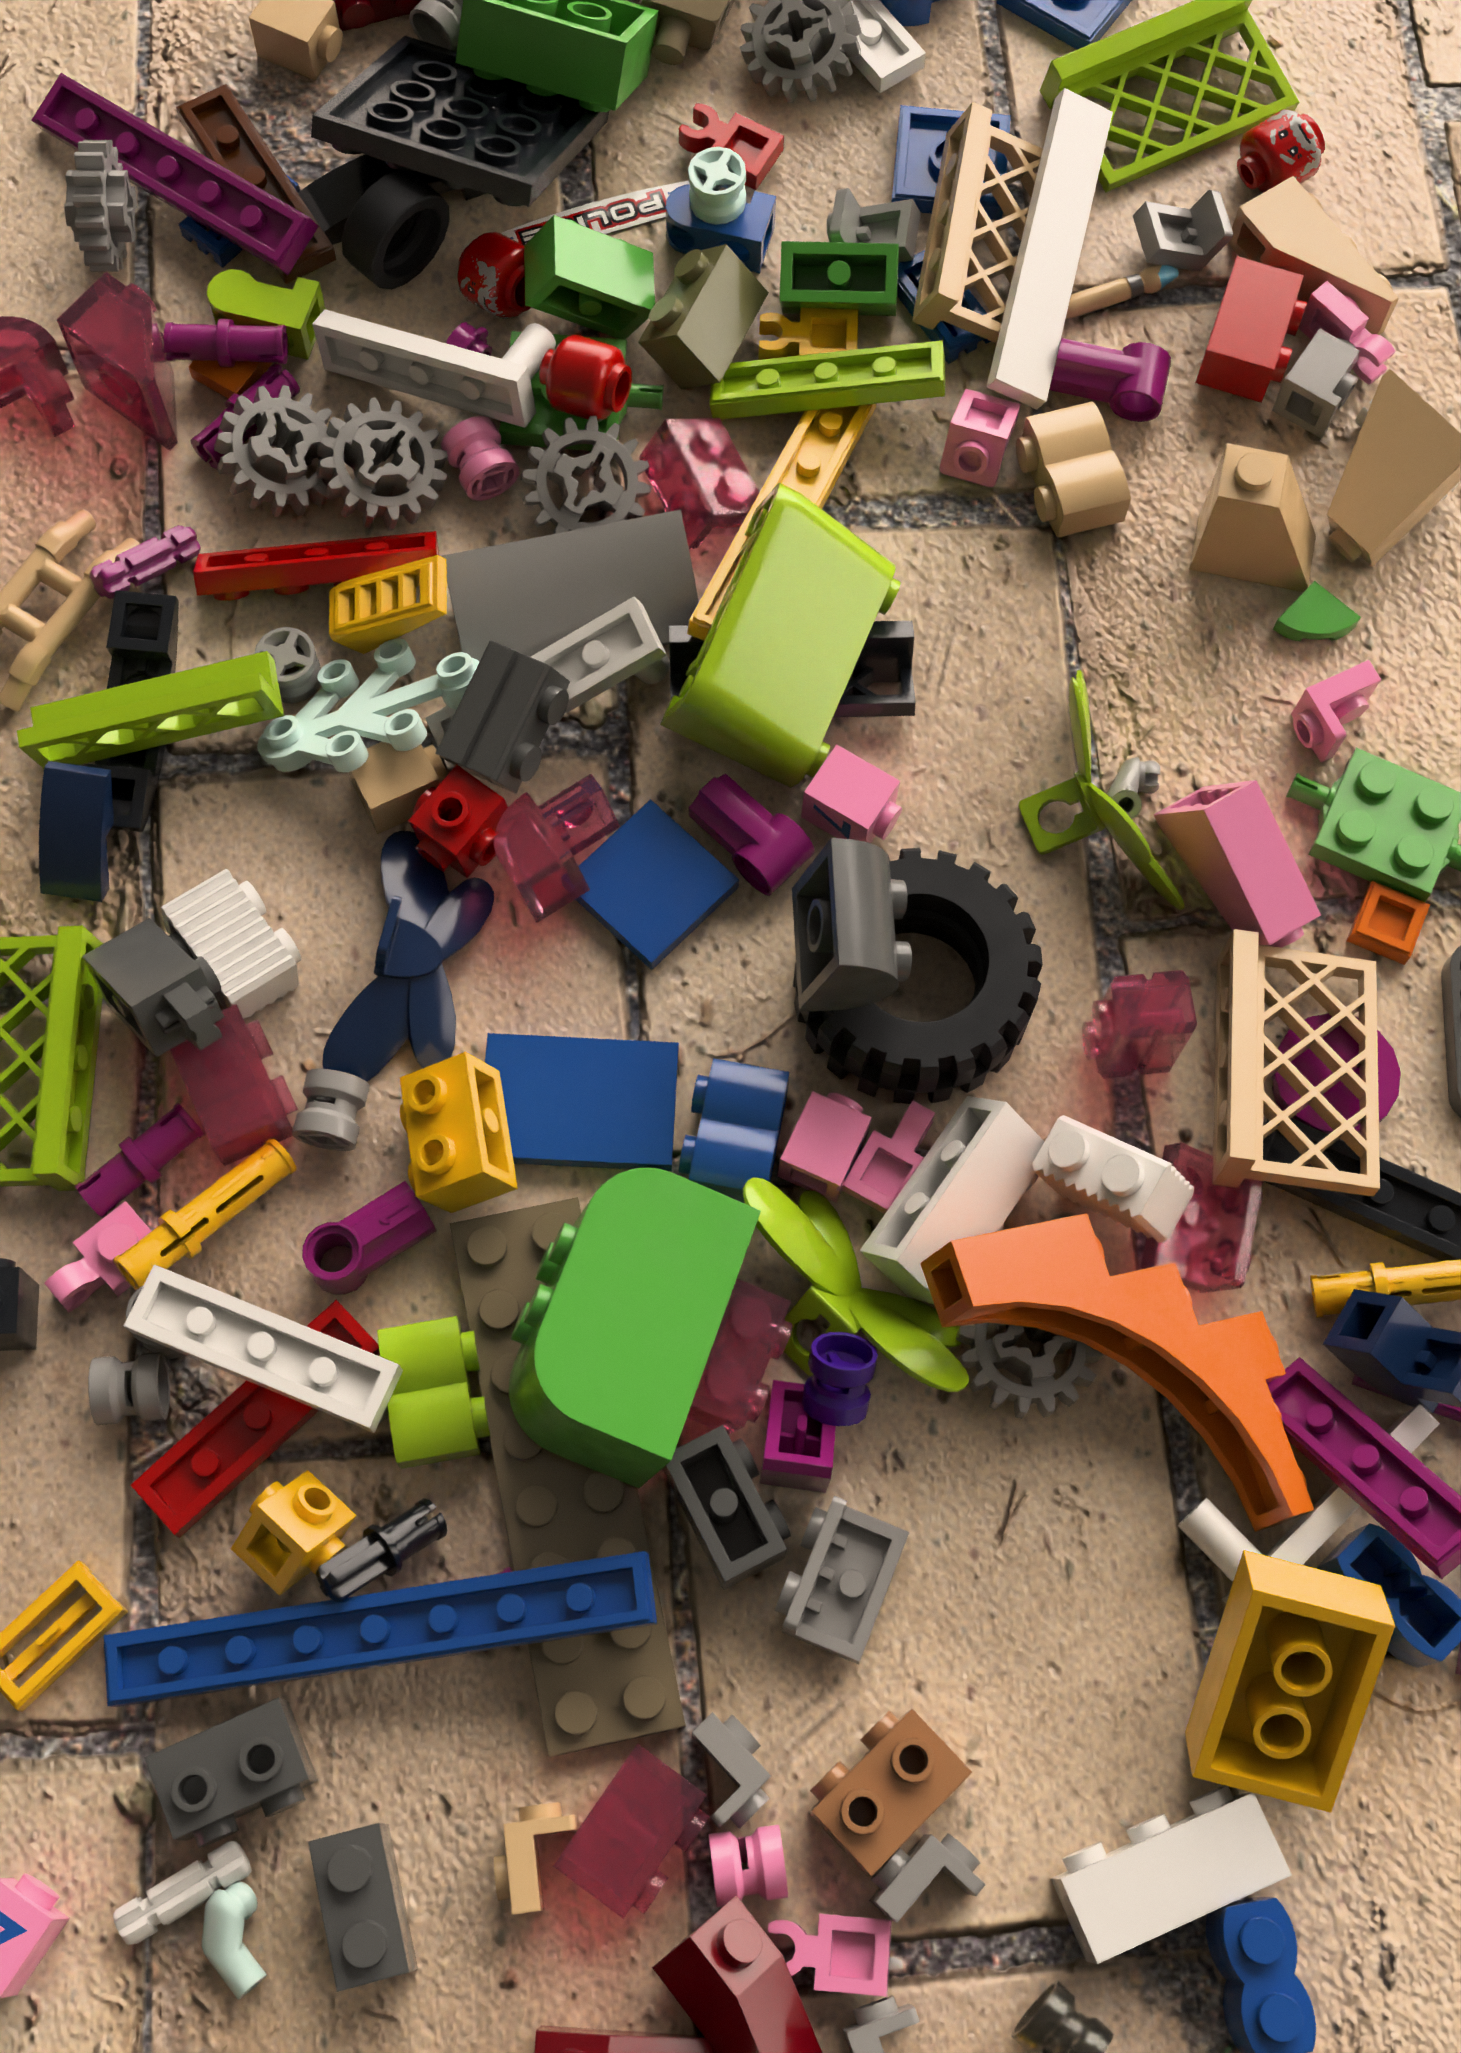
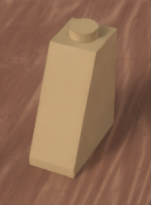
M1391 369L1381 377L1327 512L1330 529L1334 531L1328 537L1330 542L1351 562H1354L1360 556L1371 567L1461 481V433Z
M1227 443L1197 521L1189 570L1304 592L1309 585L1316 534L1288 455Z

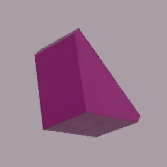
M773 1380L759 1484L826 1493L832 1476L836 1426L821 1423L811 1418L804 1411L802 1397L805 1384Z

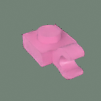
M912 1101L891 1139L873 1130L843 1182L842 1191L885 1214L924 1159L923 1156L915 1152L931 1127L935 1112Z
M124 1201L72 1242L84 1258L62 1267L50 1276L44 1284L68 1313L84 1303L105 1283L119 1297L131 1285L121 1275L113 1262V1258L123 1254L149 1234L151 1230L130 1205Z

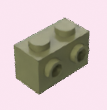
M727 244L704 250L695 249L679 260L674 269L675 277L664 297L651 309L649 313L650 322L638 341L681 389L720 383L769 293Z

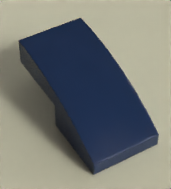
M48 761L45 765L39 820L40 893L102 902L110 889L106 836L114 824L111 770Z

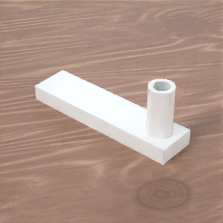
M326 309L313 322L325 370L524 428L536 414L531 379L540 369L546 352L549 349L554 350L556 347V341L552 333L544 326L536 323L527 325L503 358L500 359Z
M635 596L531 656L553 667L570 681L567 688L569 702L565 714L632 675H635L646 684H656L666 677L670 667L667 654L643 604ZM445 706L425 718L438 747L457 709ZM444 759L448 770L451 771L455 766Z
M155 1264L123 1325L131 1333L372 1433H375L378 1424L388 1417L387 1404L403 1372V1369L397 1363Z
M1419 1404L1401 1415L1386 1432L1412 1453L1440 1423ZM1334 1484L1313 1505L1314 1510L1304 1514L1265 1556L1303 1565L1360 1505L1338 1485ZM1207 1497L1178 1525L1232 1582L1234 1581L1243 1550L1263 1555ZM1230 1591L1221 1599L1225 1604L1227 1603Z

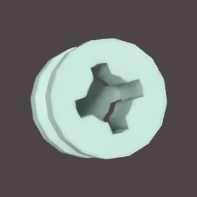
M712 147L698 152L691 160L688 168L689 185L691 187L689 190L691 210L702 221L715 225L726 224L737 219L744 211L746 205V169L744 161L737 153L723 147Z

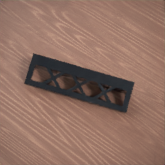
M912 620L874 621L833 718L915 716L916 701L912 676L914 647ZM688 625L669 626L670 698L674 695L679 697L680 691L688 677L686 676L690 664L697 658L704 643V640L687 634ZM899 682L900 694L876 695L868 690L867 687L872 683Z

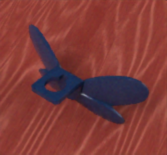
M394 832L384 843L380 858V874L388 913L376 952L374 974L377 977L357 995L345 1010L329 1035L323 1052V1069L346 1072L366 1082L376 1076L389 1063L408 1038L414 1056L422 1068L452 1056L455 1046L456 1014L451 989L442 962L461 950L479 933L492 911L494 902L492 887L480 878H469L449 892L444 872L431 865L416 850L415 847L419 840L414 832Z

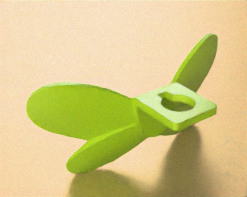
M1081 669L1077 670L1076 677H1071L1069 681L1068 700L1078 771L1074 773V778L1021 800L1018 805L1037 852L1041 855L1048 854L1106 828L1156 891L1172 906L1183 910L1185 905L1182 896L1172 880L1152 856L1149 845L1138 826L1122 807L1091 783L1089 700L1083 672ZM1060 801L1071 806L1080 802L1083 812L1074 816L1073 823L1064 832L1050 833L1041 827L1039 823L1040 812L1049 803Z
M754 1177L745 1183L743 1187L745 1204L761 1210L756 1224L758 1230L785 1261L813 1284L771 1334L773 1342L809 1377L813 1375L808 1365L810 1352L804 1349L798 1341L796 1335L797 1325L800 1320H816L822 1315L831 1324L825 1331L826 1333L846 1332L857 1335L861 1330L887 1359L923 1384L947 1392H958L967 1387L969 1375L966 1369L946 1348L956 1347L961 1344V1342L956 1340V1334L960 1326L942 1327L936 1309L918 1300L890 1292L862 1288L857 1259L849 1234L836 1209L823 1195L816 1191H805L799 1197L797 1206L779 1188L763 1178Z

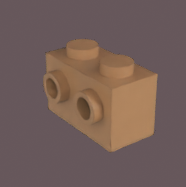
M913 1709L906 1712L899 1720L889 1710L860 1739L869 1751L850 1770L839 1761L810 1790L819 1802L808 1813L866 1876H873L972 1773L963 1761Z

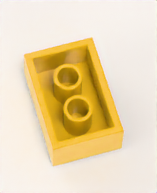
M1243 1550L1185 1730L1192 1777L1332 1812L1395 1628L1381 1585Z

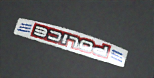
M689 181L635 191L578 206L553 215L575 221L582 226L603 234H609L666 217V200L676 188L689 184ZM553 215L523 224L501 234L525 246Z

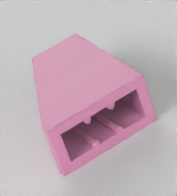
M1257 780L1203 786L1154 814L1159 827L1232 931L1233 929L1259 932V945L1282 948L1304 935L1301 927L1321 916Z

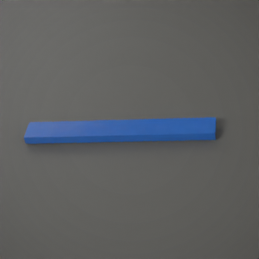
M641 1551L347 1597L341 1602L327 1600L104 1635L107 1706H128L657 1625L649 1553Z

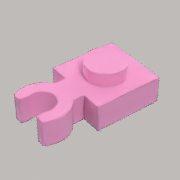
M1328 281L1311 293L1299 329L1311 340L1320 328L1336 338H1342L1352 343L1356 349L1360 350L1359 359L1352 369L1365 383H1373L1386 372L1387 367L1383 363L1393 356L1396 351L1387 339L1377 334H1371L1365 329L1369 317L1360 310L1352 298L1343 295Z
M819 1914L818 1936L807 1935L802 1927L788 1920H775L768 1923L769 1933L786 1934L794 1942V1956L786 1963L791 1977L799 1974L805 1967L815 1968L814 1990L888 1996L892 1920Z

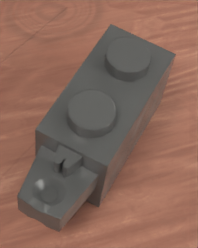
M148 918L82 956L107 1006L156 1057L185 1040H188L199 1050H202L223 1037L219 1027L214 1025V1023L224 1018L214 996V993L221 990L220 982L209 963L202 956L194 960L188 946L177 932L167 935Z

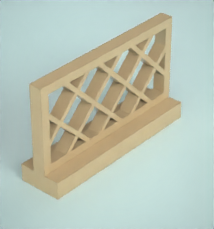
M972 102L946 133L912 322L933 330L942 320L997 343L1006 305L1003 303L990 279L1004 273L1011 284L1017 256H1012L998 232L1012 226L1021 240L1029 207L1020 209L1006 185L1020 180L1029 196L1032 197L1036 180L1035 173L1038 172L1043 149L991 126L992 110ZM989 148L1003 153L1014 170L1000 176L988 156ZM990 192L1006 216L993 223L980 203L981 196ZM981 239L985 241L998 263L986 270H983L971 250L972 243ZM975 286L990 312L981 315L962 307L965 290Z
M1233 929L1217 959L1212 1184L1238 1188L1245 1178L1374 1197L1380 1189L1376 961L1259 945V932ZM1265 966L1286 969L1301 986L1282 998L1265 980ZM1331 976L1357 979L1358 999L1345 1007L1322 983ZM1308 993L1332 1016L1330 1020L1315 1031L1291 1007ZM1264 1002L1270 1007V1008H1269L1267 1011H1265V1012H1264ZM1358 1011H1359V1020L1354 1016V1014L1357 1013ZM1277 1016L1301 1039L1299 1043L1284 1054L1264 1035V1026ZM1339 1025L1359 1044V1054L1347 1063L1322 1039ZM1308 1048L1333 1072L1332 1075L1316 1087L1291 1063L1292 1060ZM1264 1058L1270 1063V1064H1269L1267 1067H1265V1068H1264ZM1358 1067H1359V1076L1354 1072V1070L1357 1069ZM1276 1072L1301 1096L1299 1100L1284 1111L1264 1092V1081ZM1339 1081L1360 1100V1111L1348 1120L1322 1095ZM1308 1105L1334 1130L1316 1145L1290 1120ZM1263 1115L1270 1121L1264 1126ZM1358 1124H1360V1134L1354 1129ZM1276 1129L1302 1155L1291 1164L1263 1160V1139ZM1341 1138L1360 1157V1174L1339 1171L1322 1152ZM1310 1163L1313 1167H1308L1305 1165Z

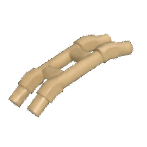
M81 509L64 522L59 521L49 528L35 543L36 548L0 591V635L3 633L2 628L5 627L28 641L16 656L8 671L10 675L0 692V703L14 711H20L32 686L37 685L42 673L52 662L51 657L100 598L94 590V584L90 578L92 568L108 559L114 563L115 557L118 554L140 544L133 538H127L113 550L105 551L85 570L83 579L60 566L59 563L65 555L77 547V542L96 527L93 516L86 510ZM40 582L67 597L46 624L19 608Z

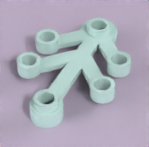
M404 639L386 641L375 650L374 659L378 668L359 688V679L348 660L338 659L324 665L317 674V679L322 688L295 716L285 715L271 721L259 738L257 744L258 751L265 762L273 764L277 770L282 772L298 770L312 760L331 764L336 771L344 773L356 770L368 759V750L360 736L390 743L397 751L414 749L425 740L427 730L419 714L415 710L407 708L442 696L448 707L457 709L479 661L471 658L469 654L464 652L453 653L439 662L436 668V675L387 693L385 692L397 679L409 673L416 664L414 655ZM353 693L339 710L328 714L341 698H345Z

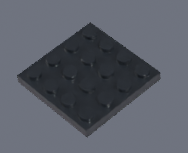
M404 36L312 115L311 137L332 144V147L341 153L353 155L362 153L383 160L390 168L398 171H418L439 178L442 184L451 188H471L493 195L496 201L507 206L516 207L524 205L529 207L608 122L609 111H590L580 106L579 100L561 94L555 96L537 95L527 90L526 84L508 78L503 80L481 78L473 72V68L455 63L456 51Z

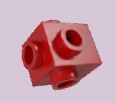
M457 764L437 787L427 789L419 797L414 806L413 815L408 820L419 840L415 847L419 854L440 871L444 872L451 866L467 879L479 865L485 866L495 858L502 847L503 836L515 823L505 799Z

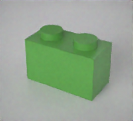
M553 215L524 246L526 306L618 339H627L649 318V313L655 305L653 252Z
M782 241L780 305L782 313L800 314L801 308L858 309V315L896 316L899 244Z

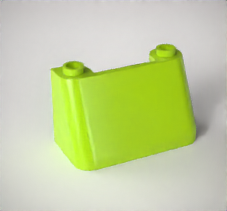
M778 483L756 507L744 534L749 538L743 544L739 553L742 556L700 652L687 670L686 676L688 677L680 691L679 697L674 695L671 698L660 725L792 788L799 784L805 775L814 778L825 762L830 749V745L823 742L825 734L878 612L883 615L887 613L896 598L901 582L893 578L896 568L891 561L804 495Z

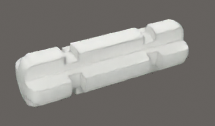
M237 1841L224 1843L207 1854L209 1860L203 1863L202 1860H196L147 1890L148 1897L145 1899L135 1897L117 1908L113 1913V1919L120 1936L126 1944L140 1943L158 1932V1924H171L207 1902L217 1888L221 1886L227 1888L236 1881H241L248 1877L252 1870L249 1859Z

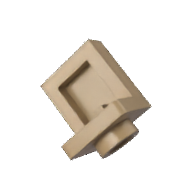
M561 1802L518 1808L520 1822L503 1824L506 1855L494 1856V1876L498 1901H511L512 1915L544 1910L537 1836L579 1830L577 1815L562 1816Z

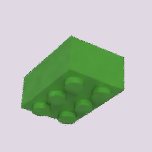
M463 0L455 63L473 68V72L484 79L503 80L508 78L524 83L527 90L537 95L555 96L561 94L577 99L580 106L590 111H616L648 76L659 10L626 0Z

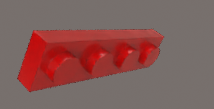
M430 531L201 553L197 556L193 570L197 596L213 594L216 600L231 601L244 598L253 590L273 589L274 593L279 595H293L308 590L309 585L333 583L336 586L353 578L439 555L437 532Z
M337 1299L306 1326L380 1356L379 1344ZM246 1380L130 1486L170 1531L180 1538L319 1410Z

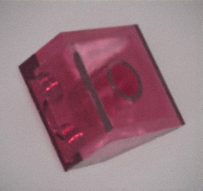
M105 272L57 319L58 325L83 387L170 451L178 443L174 371L171 362L166 359L164 335L159 330L154 315L156 306L140 287L132 283L125 286Z

